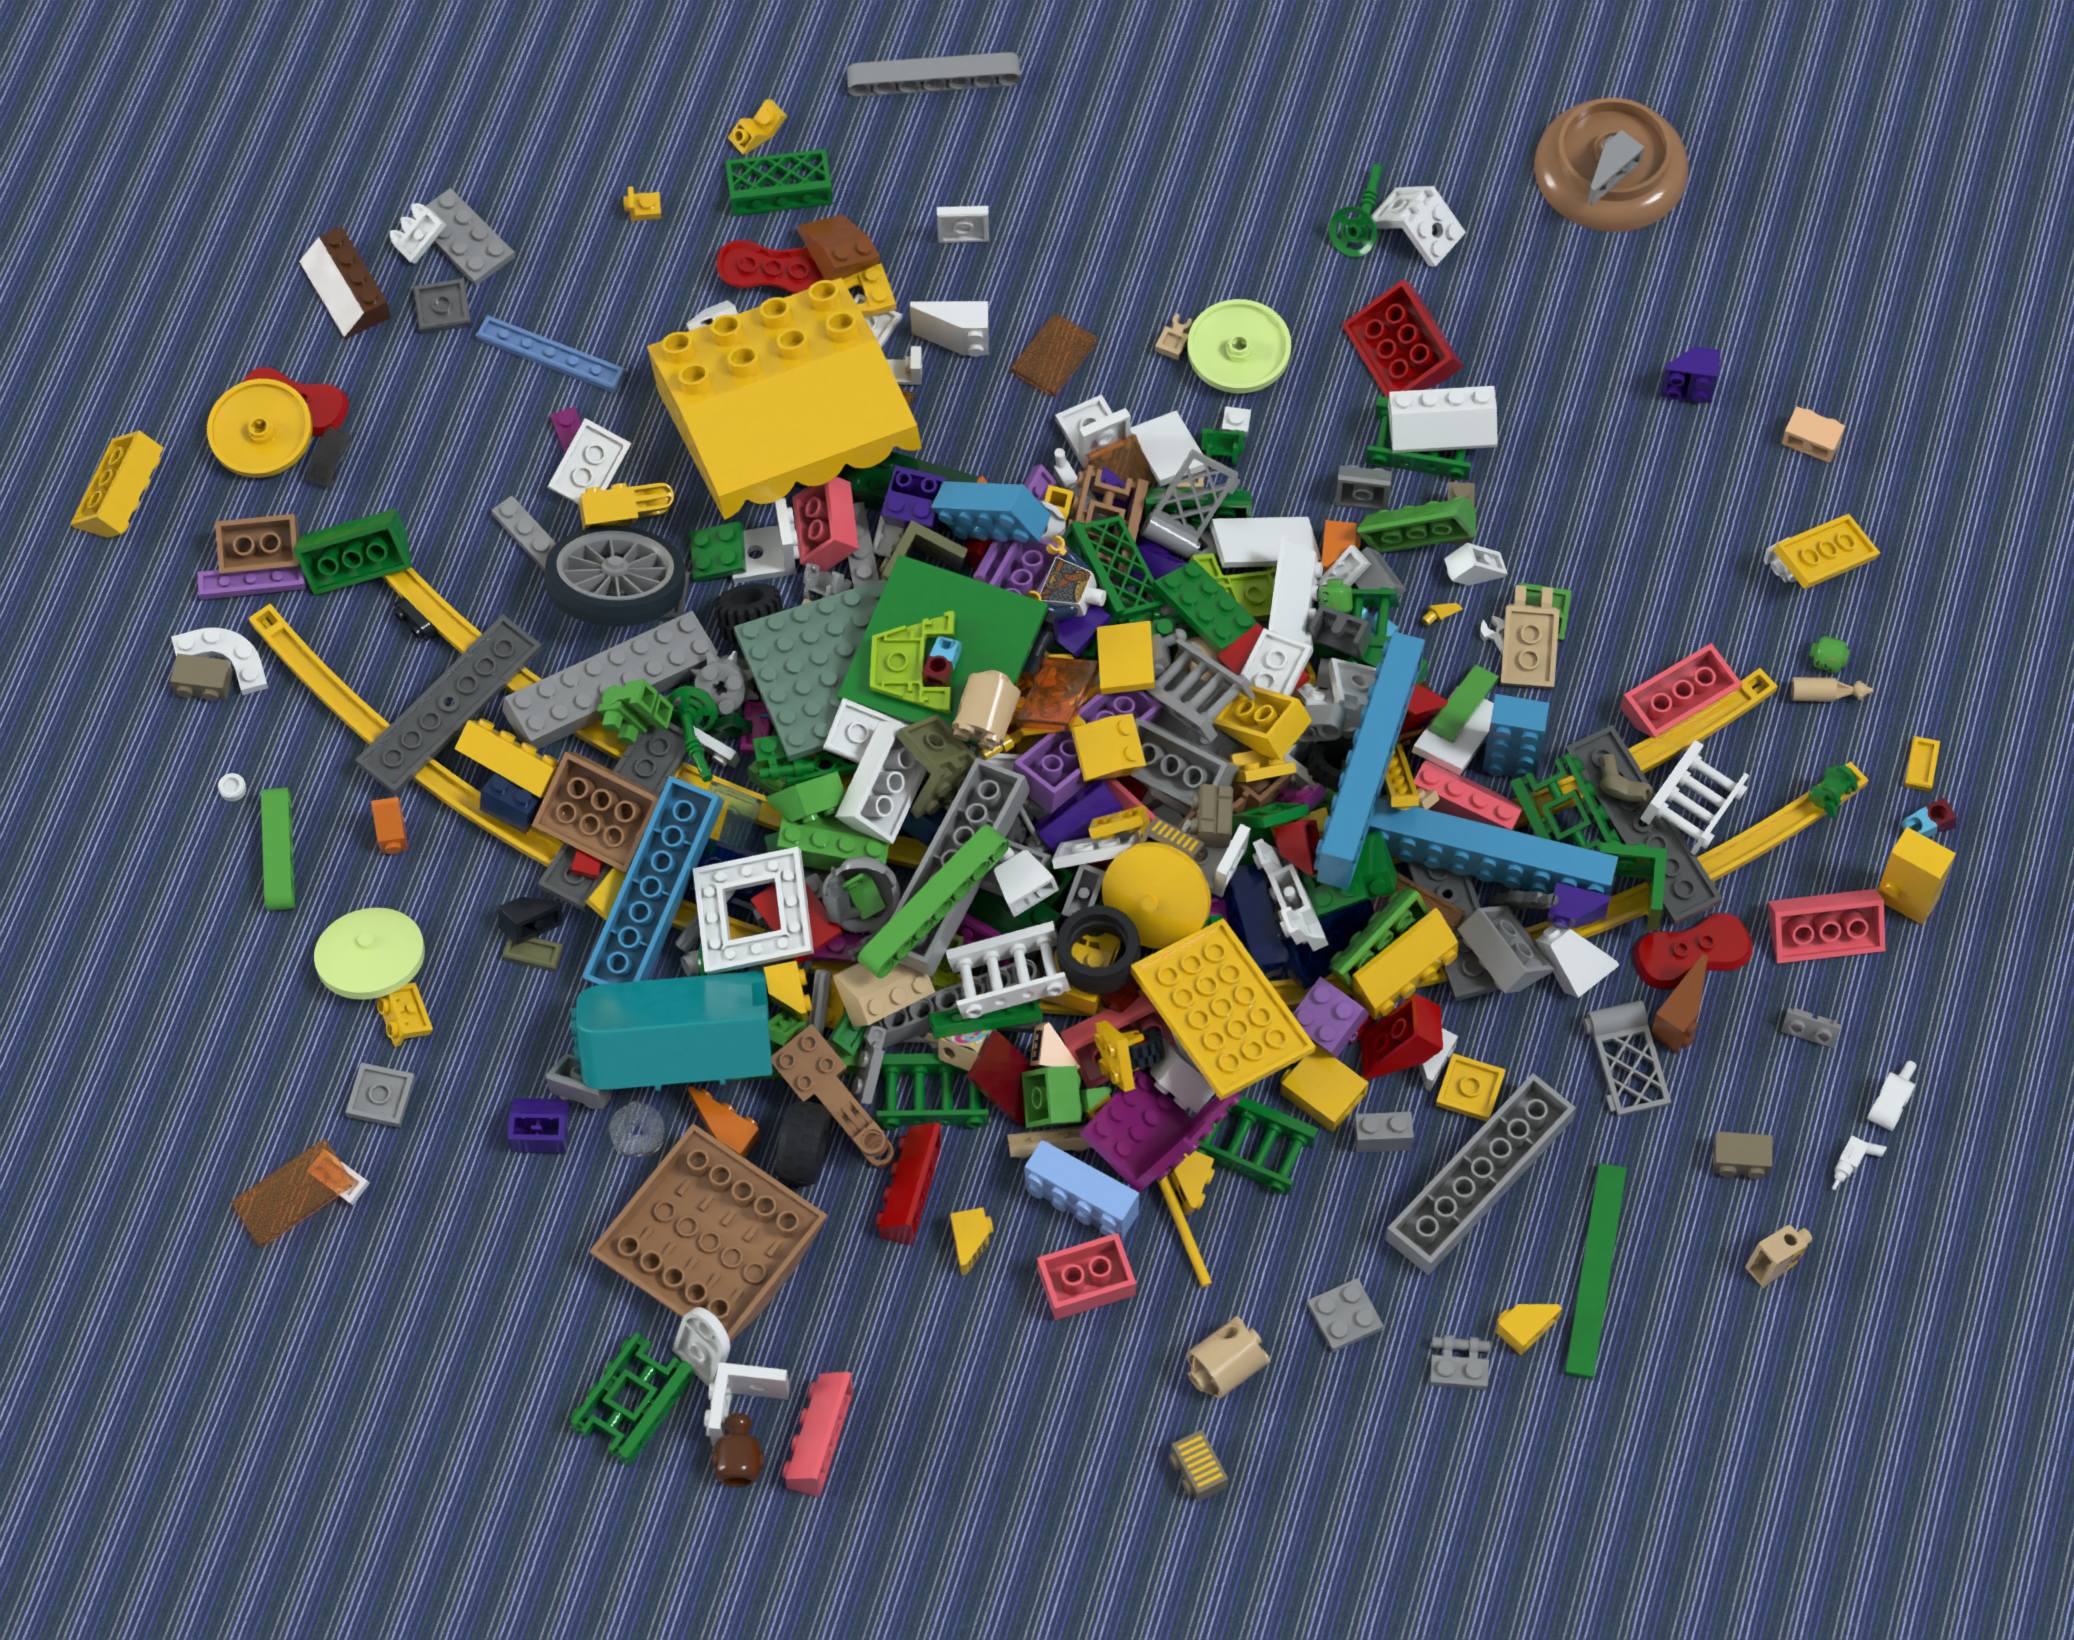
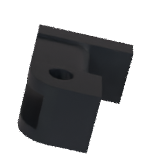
M1047 611L1020 678L1034 683L1040 680L1045 663L1054 643L1057 642L1060 635L1057 614Z

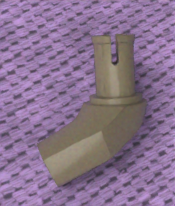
M1614 754L1602 755L1603 758H1598L1603 778L1599 785L1605 794L1628 802L1651 801L1654 792L1653 788L1648 783L1629 781L1619 775Z

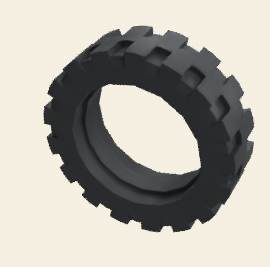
M1340 736L1336 740L1317 741L1316 744H1313L1307 763V772L1309 776H1312L1313 782L1322 784L1325 789L1330 788L1338 793V784L1342 771L1330 766L1325 760H1346L1349 750L1353 749L1352 737L1348 739Z

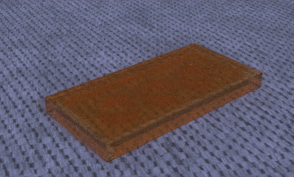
M1047 657L1016 718L1017 727L1069 731L1099 672V661Z
M324 1138L231 1202L258 1246L263 1248L354 1186L355 1183L329 1142Z

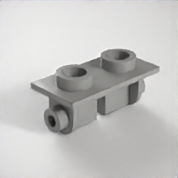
M1794 1007V1009L1788 1008L1781 1032L1827 1047H1835L1842 1026L1837 1023V1020L1821 1016L1814 1019L1812 1018V1013L1797 1009V1007Z

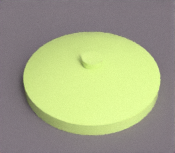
M1234 299L1214 304L1196 318L1189 331L1187 351L1192 368L1204 382L1225 392L1250 393L1271 385L1283 374L1290 360L1291 337L1285 322L1275 311L1255 301Z
M366 908L346 914L326 928L316 944L314 962L320 980L332 992L351 999H374L399 990L414 978L422 966L425 956V945L419 927L405 914L387 908Z

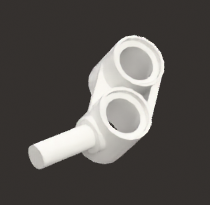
M1907 1061L1899 1075L1892 1072L1889 1073L1880 1091V1096L1877 1097L1867 1117L1868 1120L1890 1131L1894 1130L1903 1112L1902 1107L1906 1106L1916 1084L1910 1082V1078L1916 1069V1064L1913 1061Z

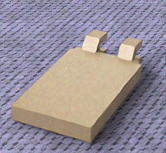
M1516 585L1514 604L1506 605L1500 685L1554 690L1560 610L1552 607L1553 588L1543 587L1540 606L1525 605L1527 586Z

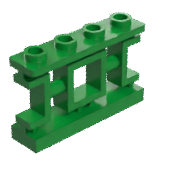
M1567 753L1563 757L1555 759L1560 773L1540 783H1537L1531 772L1510 782L1537 837L1555 841L1551 834L1554 832L1558 841L1572 836L1577 847L1589 850L1596 847L1599 849L1601 842H1603L1602 839L1598 838L1587 843L1581 831L1594 824L1590 813H1592L1606 842H1621L1615 829L1610 830L1606 823L1609 817L1602 804L1598 806L1593 797L1597 795V792L1592 782L1585 780L1582 774L1585 768L1578 755L1574 757L1572 753ZM1565 765H1569L1584 796L1583 798H1581L1576 789L1563 795L1558 781L1570 776ZM1530 783L1534 792L1548 787L1554 800L1541 806L1545 817L1542 816L1527 784ZM1573 798L1584 822L1562 832L1551 809Z
M638 1332L632 1338L628 1337L623 1342L620 1348V1355L616 1360H611L607 1364L603 1373L604 1377L599 1384L595 1382L587 1393L588 1399L583 1406L579 1405L576 1407L570 1418L572 1420V1430L577 1434L581 1433L586 1439L594 1428L613 1438L614 1441L609 1447L610 1454L619 1457L620 1462L628 1467L631 1466L695 1376L693 1366L684 1360L680 1362L675 1356L667 1367L648 1357L647 1354L652 1349L651 1341L643 1339L642 1335ZM634 1356L636 1361L646 1366L639 1377L625 1369ZM655 1373L668 1380L660 1394L657 1388L648 1383ZM627 1382L647 1393L634 1413L614 1402ZM601 1402L604 1407L613 1412L606 1422L593 1415ZM622 1419L636 1426L627 1440L623 1433L615 1429Z

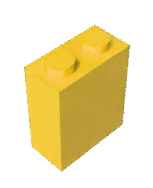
M1315 1044L1316 1048L1313 1053L1298 1060L1299 1064L1293 1070L1288 1069L1280 1080L1282 1083L1281 1095L1333 1133L1367 1094L1369 1082L1322 1047Z

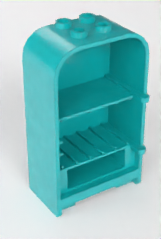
M764 970L602 984L582 991L577 997L576 1008H571V1033L575 1044L573 1046L575 1062H580L582 1081L590 1088L621 1089L655 1086V1091H661V1085L719 1080L720 1085H726L725 1079L772 1075L768 1024L770 1018Z

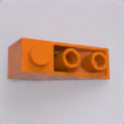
M690 1085L688 1088L690 1100L709 1134L746 1159L761 1139L758 1124L747 1116L742 1118L736 1114V1111L727 1103L722 1102L720 1104L713 1100L712 1095L702 1088L697 1090Z

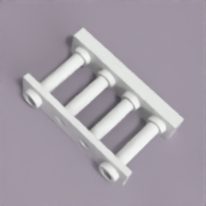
M1696 740L1693 741L1640 818L1649 825L1655 816L1659 819L1663 817L1696 839L1697 843L1690 852L1693 855L1698 852L1701 846L1705 849L1708 847L1715 836L1711 831L1733 799L1740 800L1748 788L1743 784L1749 777L1748 774L1744 773L1739 782L1735 783L1701 760L1702 757L1698 754L1704 745ZM1691 769L1694 771L1696 769L1729 791L1730 795L1727 799H1724L1691 777V773L1687 770ZM1677 784L1687 786L1720 808L1717 814L1713 815L1680 793V789L1676 787ZM1666 800L1676 802L1709 824L1706 830L1702 831L1669 809V805L1665 803Z
M1053 921L946 950L947 959L953 973L960 972L966 999L956 1002L963 1019L977 1018L985 1013L1048 996H1058L1063 992L1071 990L1065 972L1057 973L1051 947L1057 945L1058 933ZM1041 950L1046 977L1030 981L1025 954ZM1014 957L1020 984L1003 988L998 961ZM987 964L993 991L976 995L971 969Z

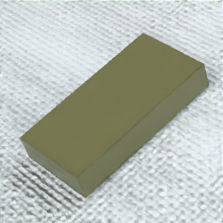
M508 937L502 957L505 961L556 972L564 947L561 943L539 938H532L516 945Z

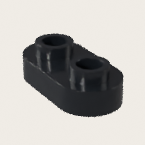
M401 597L394 603V615L401 623L406 621L409 624L411 632L418 640L424 639L428 641L436 635L430 622L405 597Z

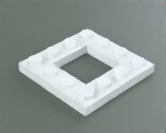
M799 847L693 868L704 969L707 975L814 954L802 854ZM775 882L781 930L731 940L725 892Z

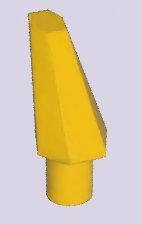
M1457 603L1430 605L1427 607L1429 612L1421 618V621L1424 625L1429 626L1435 620L1439 622L1463 608Z

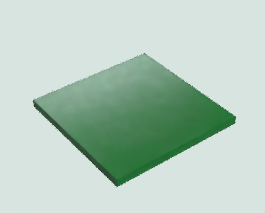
M899 554L837 695L838 700L842 701L845 698L909 724L938 714L954 732L952 723L957 716L960 700L969 675L994 670L1007 675L1013 685L1016 686L1049 609L1048 603ZM954 611L955 634L954 638L950 639L961 641L962 647L950 679V687L952 689L951 714L881 694L870 689L873 635L904 625L906 627L921 623L923 619L928 618L930 620L943 616L945 612ZM937 638L926 639L925 665ZM970 739L968 741H962L979 747V742H975Z

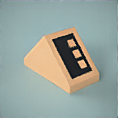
M1049 1022L1039 1023L1035 1026L1031 1066L1044 1068L1077 1066V1069L1080 1068Z

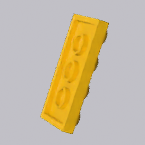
M1849 514L1781 541L1773 548V551L1804 590L1871 562L1880 555L1879 550Z

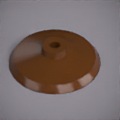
M1427 727L1401 733L1397 742H1401L1402 746L1415 743V738L1422 735Z

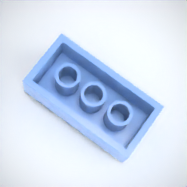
M1041 1140L1025 1165V1188H1027V1191L1032 1196L1039 1199L1042 1197L1047 1199L1059 1211L1065 1212L1067 1210L1076 1215V1219L1085 1225L1092 1224L1098 1227L1105 1236L1118 1233L1122 1241L1139 1214V1192Z

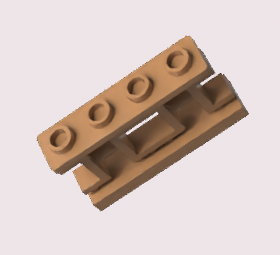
M1088 465L1084 472L1080 471L1078 474L1076 487H1079L1078 496L1074 495L1070 510L1074 511L1073 518L1068 519L1066 530L1072 522L1090 523L1093 512L1109 517L1121 515L1124 520L1126 510L1112 506L1113 500L1116 498L1126 501L1129 493L1132 492L1124 522L1135 542L1149 481L1138 479L1137 482L1132 481L1133 479L1127 478L1122 489L1100 482L1103 470L1097 469L1096 471L1093 470L1094 466ZM1090 480H1092L1090 491L1103 494V501L1101 503L1090 499L1085 509ZM1114 525L1113 535L1120 537V532L1117 526ZM1091 531L1086 532L1089 539L1098 542L1099 535ZM1103 538L1101 543L1102 546L1105 545L1111 548H1115L1117 545ZM1120 546L1118 554L1131 560L1132 555L1129 550ZM1098 552L1099 559L1109 565L1111 558ZM1116 561L1115 569L1126 573L1128 566ZM1109 574V578H1112V583L1121 585L1123 580Z

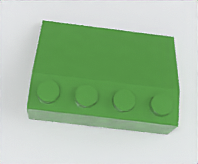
M823 812L818 813V819L803 823L802 819L791 822L782 815L776 851L799 847L801 849L803 866L831 871V867L837 869L845 860L857 856L871 857L886 865L889 843L855 831L836 818V813L824 816Z
M1404 887L1400 892H1395L1388 899V905L1381 912L1377 911L1368 921L1369 925L1362 932L1358 931L1352 936L1349 941L1350 945L1343 952L1339 951L1331 959V965L1328 968L1352 992L1353 974L1430 913L1420 893L1416 890Z

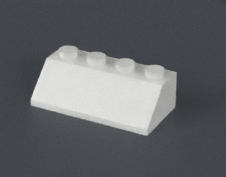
M1494 386L1389 392L1388 416L1393 453L1497 447V406Z
M1283 537L1280 539L1268 630L1313 646L1314 641L1309 626L1317 612L1314 609V603L1318 601L1319 585H1317V580L1322 578L1323 564L1318 561L1315 551Z
M882 721L878 723L835 815L836 818L855 831L889 844L894 843L927 771L896 737L899 730L906 727L899 721Z

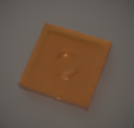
M1136 434L1129 435L1087 454L1090 464L1094 466L1093 470H1102L1107 467L1123 481L1131 478L1134 482H1137L1138 479L1149 481L1148 485L1155 483Z

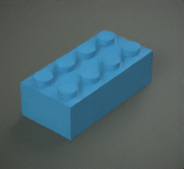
M943 481L931 506L938 515V518L952 529L956 537L960 539L977 538L984 541L996 539L1003 542L1007 540H1016L1023 543L1027 541L1039 542L1052 516L1024 485Z
M1495 694L1482 771L1488 772L1493 776L1507 775L1513 776L1516 779L1531 772L1536 779L1550 703Z

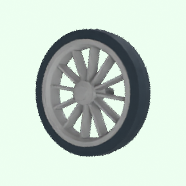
M626 526L592 527L566 536L550 550L544 571L547 594L561 611L578 620L603 626L638 625L664 616L681 600L686 579L683 558L670 542L654 533ZM608 555L610 556V557L607 558V559H604V558L602 557V556H608ZM625 592L629 596H620V594Z

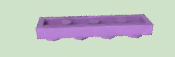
M300 564L299 567L219 574V570L198 572V594L200 600L306 589L305 575Z

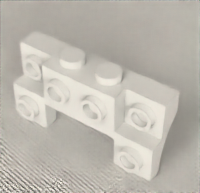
M1263 839L1253 842L1257 852L1252 854L1258 869L1264 868L1272 885L1271 888H1268L1274 903L1279 902L1281 910L1278 911V914L1282 921L1280 925L1285 936H1292L1296 945L1302 942L1303 944L1309 943L1313 951L1329 945L1297 867L1282 857L1277 847L1268 845Z

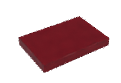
M992 1031L966 1077L1015 1125H1023L1025 1121L1022 1073L1036 1070V1068L1031 1066L1030 1062L999 1032Z

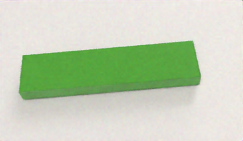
M1475 664L1449 699L1447 705L1432 722L1430 731L1454 742L1496 685L1499 676Z

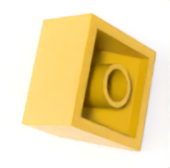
M1133 713L1109 716L1071 729L1084 782L1132 775L1146 766Z

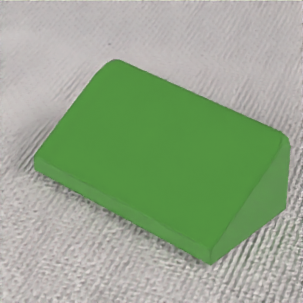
M1101 1087L1079 1090L1083 1112L1094 1108L1112 1092L1111 1088Z

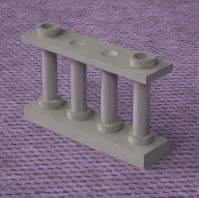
M1178 638L1176 643L1183 653L1155 680L1154 689H1145L1143 691L1162 705L1161 710L1211 743L1218 736L1212 727L1214 724L1213 720L1240 693L1250 700H1253L1256 696L1250 689L1251 682L1243 674L1237 676L1202 653L1201 649L1194 642L1190 641L1187 643ZM1190 661L1197 664L1173 691H1165L1164 687ZM1207 671L1214 675L1189 702H1181L1180 698ZM1223 682L1231 686L1206 712L1201 714L1197 712L1196 709Z

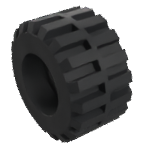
M750 583L731 588L723 592L721 596H718L714 604L720 634L725 640L730 642H738L734 633V626L784 611L778 588L764 583Z

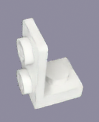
M911 346V356H906V360L886 359L898 385H922L921 346Z

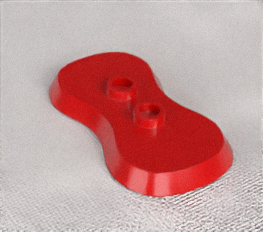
M734 240L723 245L717 256L716 265L719 276L728 285L739 289L769 286L796 294L809 289L818 281L825 280L807 248L774 250L751 241Z
M257 368L252 370L242 380V382L253 379H272L283 382L295 389L302 396L310 411L313 425L312 436H326L334 433L341 426L348 412L349 400L347 395L333 385L298 383L273 368Z
M1713 913L1685 930L1653 931L1643 935L1636 941L1633 947V960L1640 977L1649 986L1657 989H1672L1679 985L1703 953L1708 956L1706 971L1735 970L1750 960L1753 954V944L1746 926L1738 917L1729 913Z

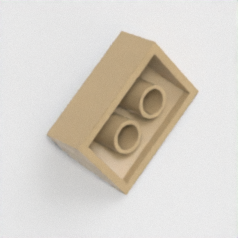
M857 963L832 976L853 1027L870 1025L935 993L929 975L902 964H898L882 979L877 978L861 963Z

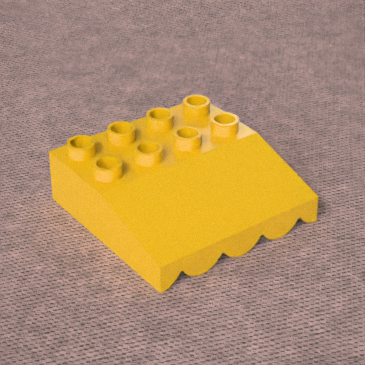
M842 278L833 281H818L805 291L785 298H770L754 309L737 315L719 316L711 324L686 333H671L663 341L647 346L658 393L724 520L736 514L743 506L745 500H750L757 504H768L778 501L789 493L795 482L806 486L825 484L834 479L841 472L845 464L855 468L875 466L885 460L895 446L908 451L922 449L917 423L875 335Z

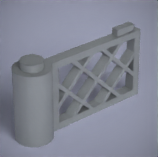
M1191 449L1155 509L1146 517L1140 530V536L1188 559L1190 555L1192 556L1195 552H1198L1201 544L1198 539L1227 493L1233 494L1239 485L1238 472ZM1193 459H1196L1204 464L1206 470L1191 474L1189 466ZM1223 473L1229 476L1226 483L1214 486L1211 475ZM1208 476L1211 487L1196 490L1193 480ZM1190 481L1192 492L1178 495L1176 489L1178 483ZM1213 493L1214 502L1201 507L1198 496ZM1194 497L1198 508L1183 511L1180 501ZM1177 502L1178 513L1169 515L1161 511L1165 504ZM1200 514L1201 522L1195 528L1187 524L1185 517Z
M1639 1000L1587 1012V1018L1583 1019V1025L1586 1034H1591L1595 1041L1610 1095L1606 1096L1610 1113L1616 1112V1116L1620 1117L1670 1105L1671 1099L1648 1026V1017L1643 1001ZM1644 1034L1646 1046L1643 1051L1628 1044L1632 1036ZM1613 1041L1622 1046L1616 1058L1605 1052L1603 1043ZM1624 1049L1639 1056L1633 1068L1618 1060ZM1642 1058L1653 1064L1654 1071L1650 1077L1636 1070ZM1615 1064L1630 1072L1624 1083L1612 1077L1611 1071ZM1632 1074L1647 1082L1641 1093L1626 1086ZM1651 1084L1661 1091L1663 1099L1652 1101L1645 1097L1644 1093ZM1615 1086H1617V1087L1620 1088V1090L1618 1091V1093H1617V1090H1616V1087H1615ZM1623 1090L1637 1098L1633 1106L1621 1107L1619 1096Z

